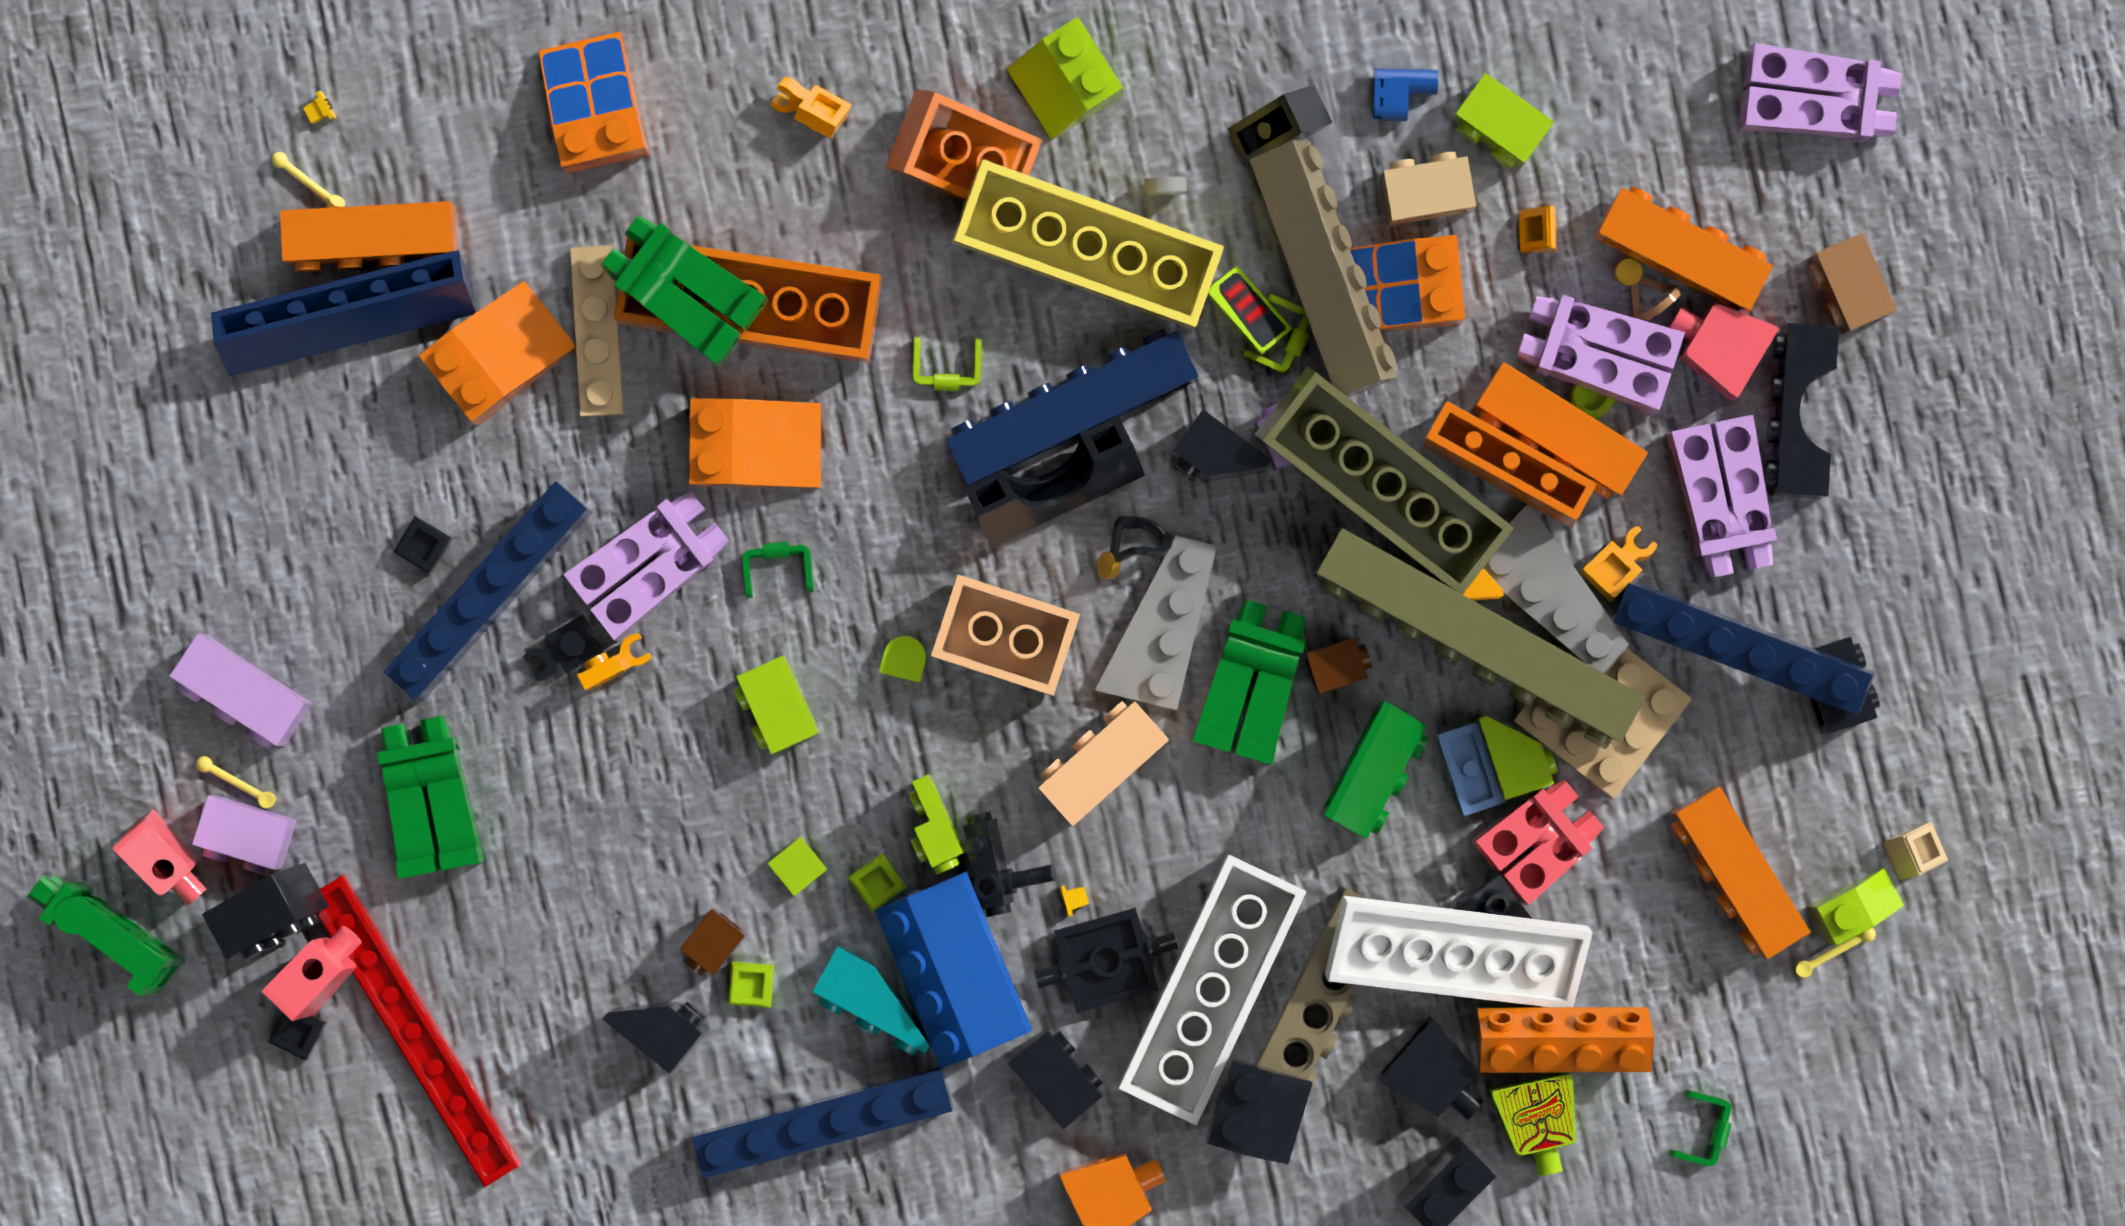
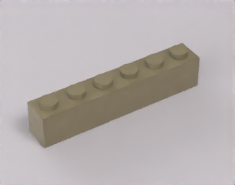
M1292 140L1250 159L1332 385L1347 397H1351L1396 379L1397 376L1394 370L1396 366L1395 356L1391 348L1383 341L1379 330L1381 327L1380 315L1377 309L1369 303L1364 289L1367 285L1365 275L1360 266L1355 264L1350 251L1352 247L1350 234L1346 227L1340 224L1335 210L1337 208L1336 196L1331 187L1326 185L1320 170L1323 167L1320 153L1315 146L1311 145L1309 140Z

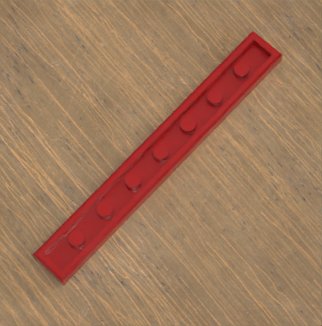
M341 875L320 888L329 908L320 912L317 916L331 938L342 926H345L353 931L362 943L349 956L357 966L352 973L483 1187H487L522 1165L513 1147L346 875Z

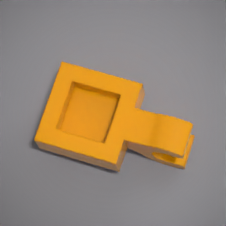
M784 77L776 88L788 97L778 92L770 104L781 113L796 111L795 120L830 139L848 117L852 104L817 85L809 91L790 77Z
M639 633L628 635L622 641L618 655L608 658L606 652L583 663L586 671L577 676L584 690L591 691L627 672L632 667L647 664L653 658L650 653L635 658L630 652L631 645L642 639Z

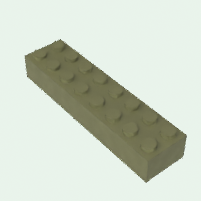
M1343 528L1317 571L1318 581L1322 583L1320 587L1323 589L1321 591L1342 603H1344L1347 597L1360 604L1358 608L1361 614L1379 624L1386 618L1397 625V634L1417 645L1421 639L1435 646L1433 653L1450 664L1456 665L1458 660L1465 662L1473 667L1471 675L1490 686H1494L1496 680L1511 688L1508 694L1511 698L1528 707H1531L1533 702L1549 709L1546 717L1565 728H1569L1571 723H1574L1585 729L1586 733L1583 737L1603 749H1607L1609 744L1617 747L1622 742L1646 699L1644 695Z

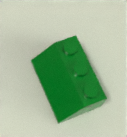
M1386 701L1378 702L1319 815L1364 839H1367L1371 832L1378 835L1389 815V812L1383 810L1390 795L1399 796L1409 777L1408 774L1403 772L1410 757L1416 760L1419 758L1429 737L1423 735L1427 725Z

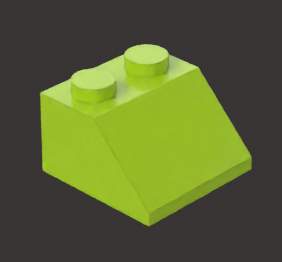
M1079 17L1074 18L1041 39L1007 68V72L1051 141L1123 96V86Z

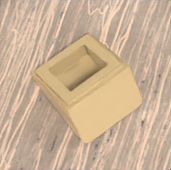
M1927 822L1884 842V847L1900 880L1919 876L1948 861L1932 822Z

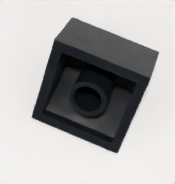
M1203 409L1175 446L1170 458L1176 461L1173 469L1191 482H1194L1197 477L1204 482L1264 473L1272 461L1271 458Z
M674 1001L617 1007L608 1012L603 1018L607 1024L669 1074L679 1067L709 1030V1027L703 1023L707 1018L706 1015L688 1001L682 1005Z
M1230 1057L1207 1132V1144L1246 1156L1288 1165L1313 1081Z

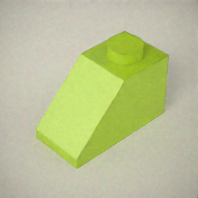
M1488 716L1475 719V722L1479 724L1504 800L1554 784L1552 775L1558 773L1550 749L1543 750L1540 742Z
M1883 867L1808 905V908L1826 943L1837 946L1875 927L1902 908L1904 904L1886 869Z

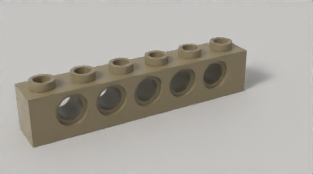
M1346 887L1343 888L1255 1063L1313 1081L1311 1090L1318 1077V1074L1312 1071L1319 1057L1327 1059L1337 1040V1036L1331 1033L1338 1019L1347 1020L1357 999L1351 996L1356 984L1343 983L1339 988L1329 989L1322 982V974L1327 966L1343 896L1366 898ZM1310 1004H1321L1326 1010L1325 1021L1317 1027L1307 1026L1303 1021L1305 1008ZM1300 1042L1306 1046L1307 1056L1301 1064L1290 1065L1285 1062L1283 1053L1288 1044Z

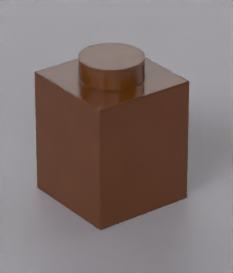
M1355 638L1304 654L1317 695L1368 679L1366 670L1372 668L1366 645L1358 646Z
M712 908L680 947V950L686 954L683 962L701 976L706 971L713 976L720 970L748 933L717 908Z

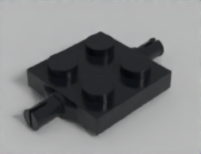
M1134 907L1054 930L1059 948V965L1034 971L1036 979L1053 975L1052 977L1038 980L1039 989L1064 982L1071 992L1076 1012L1080 1013L1158 991L1159 988L1153 971L1154 956L1178 950L1177 942L1160 946L1162 943L1176 940L1174 932L1149 939L1141 928L1137 910Z

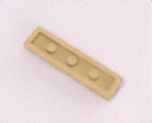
M613 245L570 248L580 416L582 418L624 415L619 324L614 320L617 287L614 285L616 281L601 267V263L614 248Z

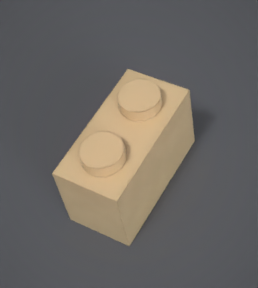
M1456 152L1431 156L1430 163L1415 165L1414 159L1389 163L1390 169L1384 170L1380 176L1389 226L1473 212L1476 207L1468 156L1457 158Z

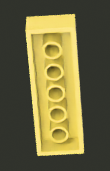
M983 159L976 170L951 242L954 245L1189 329L1197 326L1224 246Z

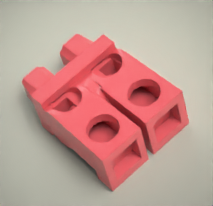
M1565 780L1555 783L1546 790H1536L1502 819L1471 841L1494 871L1503 870L1530 846L1532 847L1519 860L1500 873L1523 905L1532 903L1582 856L1593 849L1590 843L1604 828L1590 810H1587L1573 823L1562 812V810L1578 798L1576 792Z

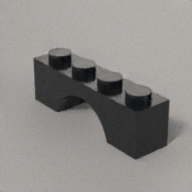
M1787 323L1781 327V333H1776L1773 339L1772 354L1773 358L1779 359L1778 375H1772L1770 383V400L1776 401L1775 418H1769L1767 427V442L1773 443L1772 460L1766 461L1764 472L1765 485H1771L1770 496L1822 499L1829 495L1831 454L1816 446L1806 435L1800 420V404L1807 387L1817 377L1837 369L1839 326Z
M1119 416L1081 433L1078 445L1072 456L1062 466L1048 474L1035 478H1018L1001 470L965 487L964 490L992 548L1146 475L1134 445Z

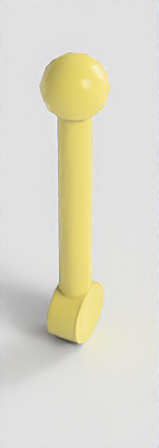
M276 152L271 158L273 166L285 169L327 202V208L344 207L345 201L342 197L331 195L289 163L285 153Z
M201 756L197 759L196 768L200 772H210L258 799L259 805L263 808H271L275 805L276 796L272 792L257 790L213 765L212 760L207 756Z
M1871 928L1809 962L1799 961L1795 965L1796 974L1802 978L1809 977L1815 967L1861 942H1872L1876 937L1875 930Z

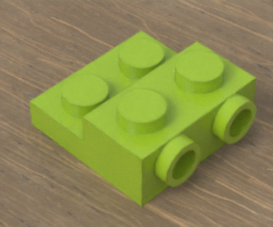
M928 774L912 781L915 790L908 793L918 816L927 814L929 822L914 828L917 837L910 840L920 862L929 860L931 867H933L937 875L959 865L958 856L963 854L965 850L933 779Z

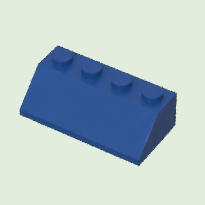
M967 872L875 910L941 1069L974 1057L1033 1031Z

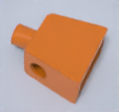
M1125 1152L1070 1167L1059 1172V1177L1083 1226H1131L1152 1210L1145 1192L1167 1182L1156 1158L1133 1169Z

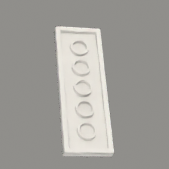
M1343 896L1325 975L1328 981L1543 1007H1574L1593 933L1586 925Z

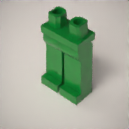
M637 216L628 227L625 235L641 246V249L630 260L613 248L601 263V267L616 281L614 285L625 295H630L719 368L742 335L675 286V281L687 288L744 332L747 331L769 300L765 295L750 287L675 236L661 222L657 226L653 222Z
M1245 599L1237 613L1236 620L1231 619L1227 631L1229 634L1191 741L1230 752L1254 672L1257 673L1233 753L1272 765L1299 655L1303 653L1306 641L1301 640L1304 632L1305 617L1282 611L1277 631L1266 630L1260 627L1267 605Z
M445 716L420 720L425 743L411 746L406 723L381 728L383 751L376 753L378 763L382 765L383 780L387 792L397 858L395 865L398 879L485 861L458 752L460 750L458 737H452Z
M54 875L51 879L47 876H42L27 897L44 909L39 919L49 926L56 925L66 934L80 935L134 975L127 984V987L137 995L145 996L160 993L184 961V957L109 903L97 896H90L94 889L85 882L68 883L58 875Z

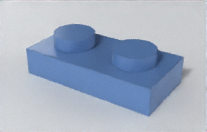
M1478 722L1436 735L1463 816L1505 803Z

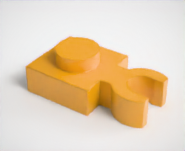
M1639 526L1632 528L1623 540L1622 549L1611 541L1580 573L1609 602H1612L1626 589L1628 582L1634 581L1643 571L1635 561L1649 559L1657 548V544L1654 541L1646 549H1639L1635 546L1634 539L1642 530Z

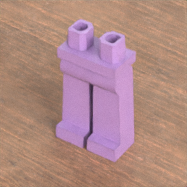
M1754 43L1747 50L1743 88H1747V90L1742 93L1738 131H1769L1852 139L1851 142L1865 143L1872 137H1891L1895 134L1897 113L1876 110L1877 97L1896 98L1899 95L1902 74L1881 68L1882 61L1868 60L1864 62Z
M1562 295L1559 301L1537 296L1533 302L1528 320L1549 327L1546 339L1543 340L1524 333L1516 358L1535 366V374L1544 377L1550 375L1558 380L1576 384L1639 408L1638 411L1653 417L1659 412L1671 377L1670 372L1674 368L1685 332L1574 302L1575 298Z
M1753 414L1667 433L1666 438L1669 450H1672L1695 541L1693 545L1695 557L1702 556L1709 578L1734 573L1729 550L1742 547L1748 570L1773 565L1771 541H1776L1777 537L1775 528H1771V518Z
M691 491L676 498L673 502H670L668 499L664 500L657 506V510L644 517L563 574L586 605L592 607L590 610L614 641L618 642L634 626L704 568L707 570L715 564L716 561L713 557L719 554L729 543L728 538L716 523L712 524L698 536L688 526V523L705 511V508ZM655 556L657 557L653 562H651L649 565H647L645 568L639 571L636 575H634L632 578H630L628 581L622 584L619 588H617L615 591H613L611 594L604 598V595L610 592L613 588H615L617 585H619L621 582L627 579L630 575H632L634 572H636L638 569L644 566Z

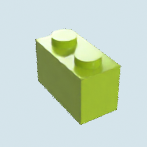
M1487 73L1483 75L1452 119L1453 122L1458 124L1456 131L1465 139L1474 144H1477L1480 140L1493 149L1490 155L1500 164L1507 168L1515 165L1519 169L1523 167L1554 124L1553 120Z
M780 656L736 676L740 686L735 687L734 692L743 711L751 709L757 724L752 726L751 729L761 750L768 748L770 753L774 755L820 734L786 656Z

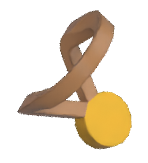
M1631 258L1622 259L1615 265L1614 277L1617 282L1630 288L1633 318L1649 321L1668 308L1681 295L1682 291L1677 285L1669 286L1642 277V267L1637 260ZM1638 283L1669 294L1655 306L1643 312L1640 309Z

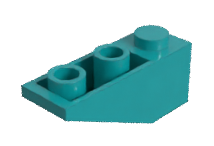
M838 945L813 990V993L820 996L817 1003L840 1015L842 1009L856 1015L855 1024L875 1035L878 1034L880 1029L895 1037L892 1044L909 1054L915 1055L917 1050L926 1053L930 1046L928 1038L878 966Z

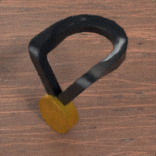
M1119 516L1114 522L1110 552H1102L1098 559L1097 568L1100 577L1115 579L1120 571V562L1135 555L1152 557L1166 555L1172 546L1171 536L1162 526L1150 519L1136 516ZM1140 528L1154 534L1161 543V547L1158 548L1140 546L1131 547L1119 552L1123 529Z

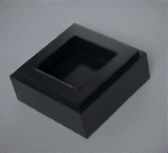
M414 516L393 553L425 572L432 574L453 538Z
M282 1012L268 1042L307 1061L327 1021L315 1015L291 1021Z

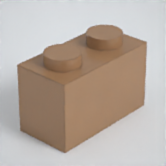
M1863 233L1816 252L1809 257L1811 265L1807 269L1810 279L1817 290L1822 288L1829 303L1824 306L1827 318L1832 326H1839L1842 335L1897 311Z

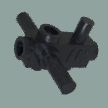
M991 811L966 816L967 825L963 826L966 838L964 849L969 854L973 876L969 879L982 910L985 909L987 917L1012 912L1010 903L1014 902L1013 894L1017 893L1018 888L1056 881V871L1053 864L1016 872L1012 868L1007 869L997 819H992Z

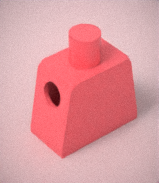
M1717 303L1712 304L1702 318L1681 306L1668 327L1685 332L1684 338L1689 340L1679 358L1730 401L1739 397L1779 330L1778 327Z
M154 809L122 835L112 848L160 897L169 889H172L188 906L206 890L205 886L191 872L198 861L197 858ZM165 859L170 861L174 869H164L160 865L159 860Z
M342 926L331 939L325 937L311 940L262 992L291 1021L316 1015L356 969V964L349 956L362 943L353 931L345 926Z

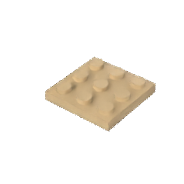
M1629 649L1606 672V675L1644 695L1646 699L1622 742L1617 747L1609 744L1607 749H1603L1583 737L1586 733L1585 729L1574 723H1571L1569 728L1559 725L1546 717L1549 709L1536 702H1533L1531 707L1524 705L1512 720L1517 726L1544 747L1550 749L1552 753L1612 799L1618 796L1693 699ZM1566 650V653H1568V654L1572 655L1573 657H1575V656H1574L1573 654H1571L1568 650Z

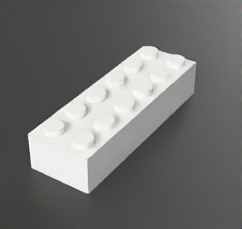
M1226 854L1119 1081L1118 1088L1197 1126L1307 891Z

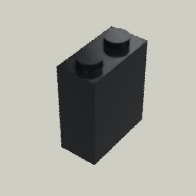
M1456 1136L1396 1197L1423 1226H1448L1497 1176Z

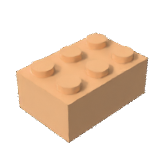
M957 575L931 656L1054 697L1080 614Z
M1123 701L1120 702L1103 718L1108 724L1107 727L1097 736L1089 730L1071 746L1076 754L1068 762L1063 764L1057 759L1039 775L1044 783L1038 788L1072 826L1080 821L1169 741L1136 702H1133L1129 707Z

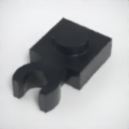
M581 615L546 635L551 647L546 650L540 648L531 649L523 658L525 662H529L536 657L544 659V670L534 676L536 681H543L552 676L555 666L561 663L564 671L569 673L582 666L586 661L604 653V650L585 616Z

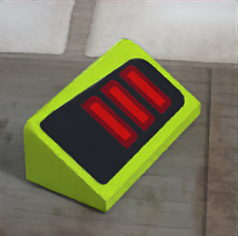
M1238 266L1234 267L1210 287L1207 297L1258 355L1263 356L1292 330L1291 326Z

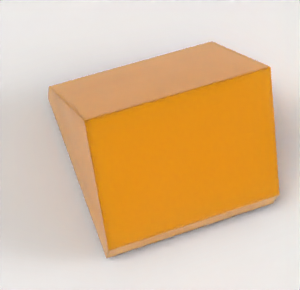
M1549 205L1519 210L1520 253L1557 252V222L1554 206Z
M1484 568L1462 594L1471 600L1501 599L1504 596L1503 589Z

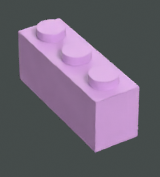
M197 633L169 676L180 683L176 688L180 693L195 702H199L202 697L215 706L212 711L214 715L233 726L236 721H239L251 729L247 735L248 737L268 749L272 743L276 746H285L312 705L305 698L205 634Z

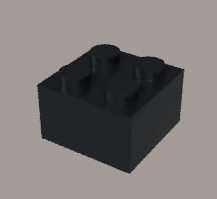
M305 862L269 875L206 911L202 916L226 960L242 954L244 960H247L261 952L265 953L285 942V938L294 933L298 934L319 923L320 921L316 915L329 908V905Z

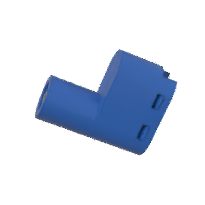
M1374 68L1373 119L1407 122L1408 95H1437L1438 70Z

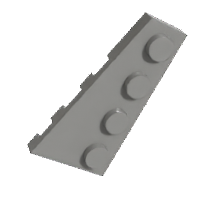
M1526 504L1509 523L1514 527L1513 531L1487 562L1484 569L1503 589V594L1571 654L1606 674L1629 648V644L1531 506Z
M1175 536L1169 552L1165 555L1095 691L1177 711L1217 545Z

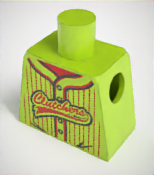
M1558 1072L1488 1088L1489 1096L1513 1153L1517 1156L1533 1153L1538 1176H1546L1563 1171L1558 1147L1576 1143L1572 1074L1570 1072Z

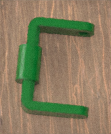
M788 541L763 543V548L745 551L742 561L746 598H753L750 558L764 557V560L790 558V555L804 554L807 592H814L810 549L805 545L789 546Z
M1685 1089L1684 1096L1721 1105L1719 1117L1715 1119L1709 1144L1711 1147L1708 1159L1673 1149L1669 1150L1668 1155L1705 1166H1714L1718 1162L1721 1148L1726 1149L1732 1123L1728 1122L1731 1105L1725 1099Z

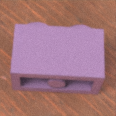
M208 795L192 845L204 848L202 855L205 857L227 862L228 857L231 856L244 860V869L268 875L269 869H282L297 820L218 795Z

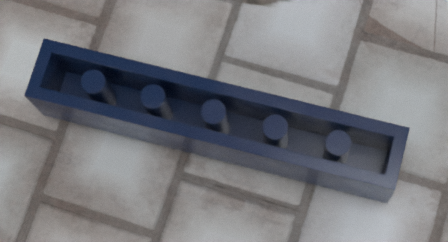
M459 250L211 312L214 345L228 375L233 376L470 316L476 313L472 282Z
M1165 328L1156 331L1142 339L1145 344L1143 347L1129 352L1127 346L1106 355L1104 357L1106 364L1092 371L1089 365L1082 366L1066 374L1068 382L1058 387L1052 388L1051 383H1046L1028 392L1030 400L1014 407L1013 402L1008 401L991 409L989 413L992 418L977 425L974 419H970L951 428L953 436L947 438L946 442L967 486L1001 470L1011 469L1078 437L1081 433L1117 416L1121 417L1197 381L1199 375L1178 331L1170 334L1167 333Z
M555 481L383 672L415 701H424L593 512L561 483Z
M1635 581L1628 582L1613 623L1856 715L1862 710L1876 673Z
M938 1067L696 1132L692 1136V1140L704 1179L953 1111L954 1106L944 1069Z

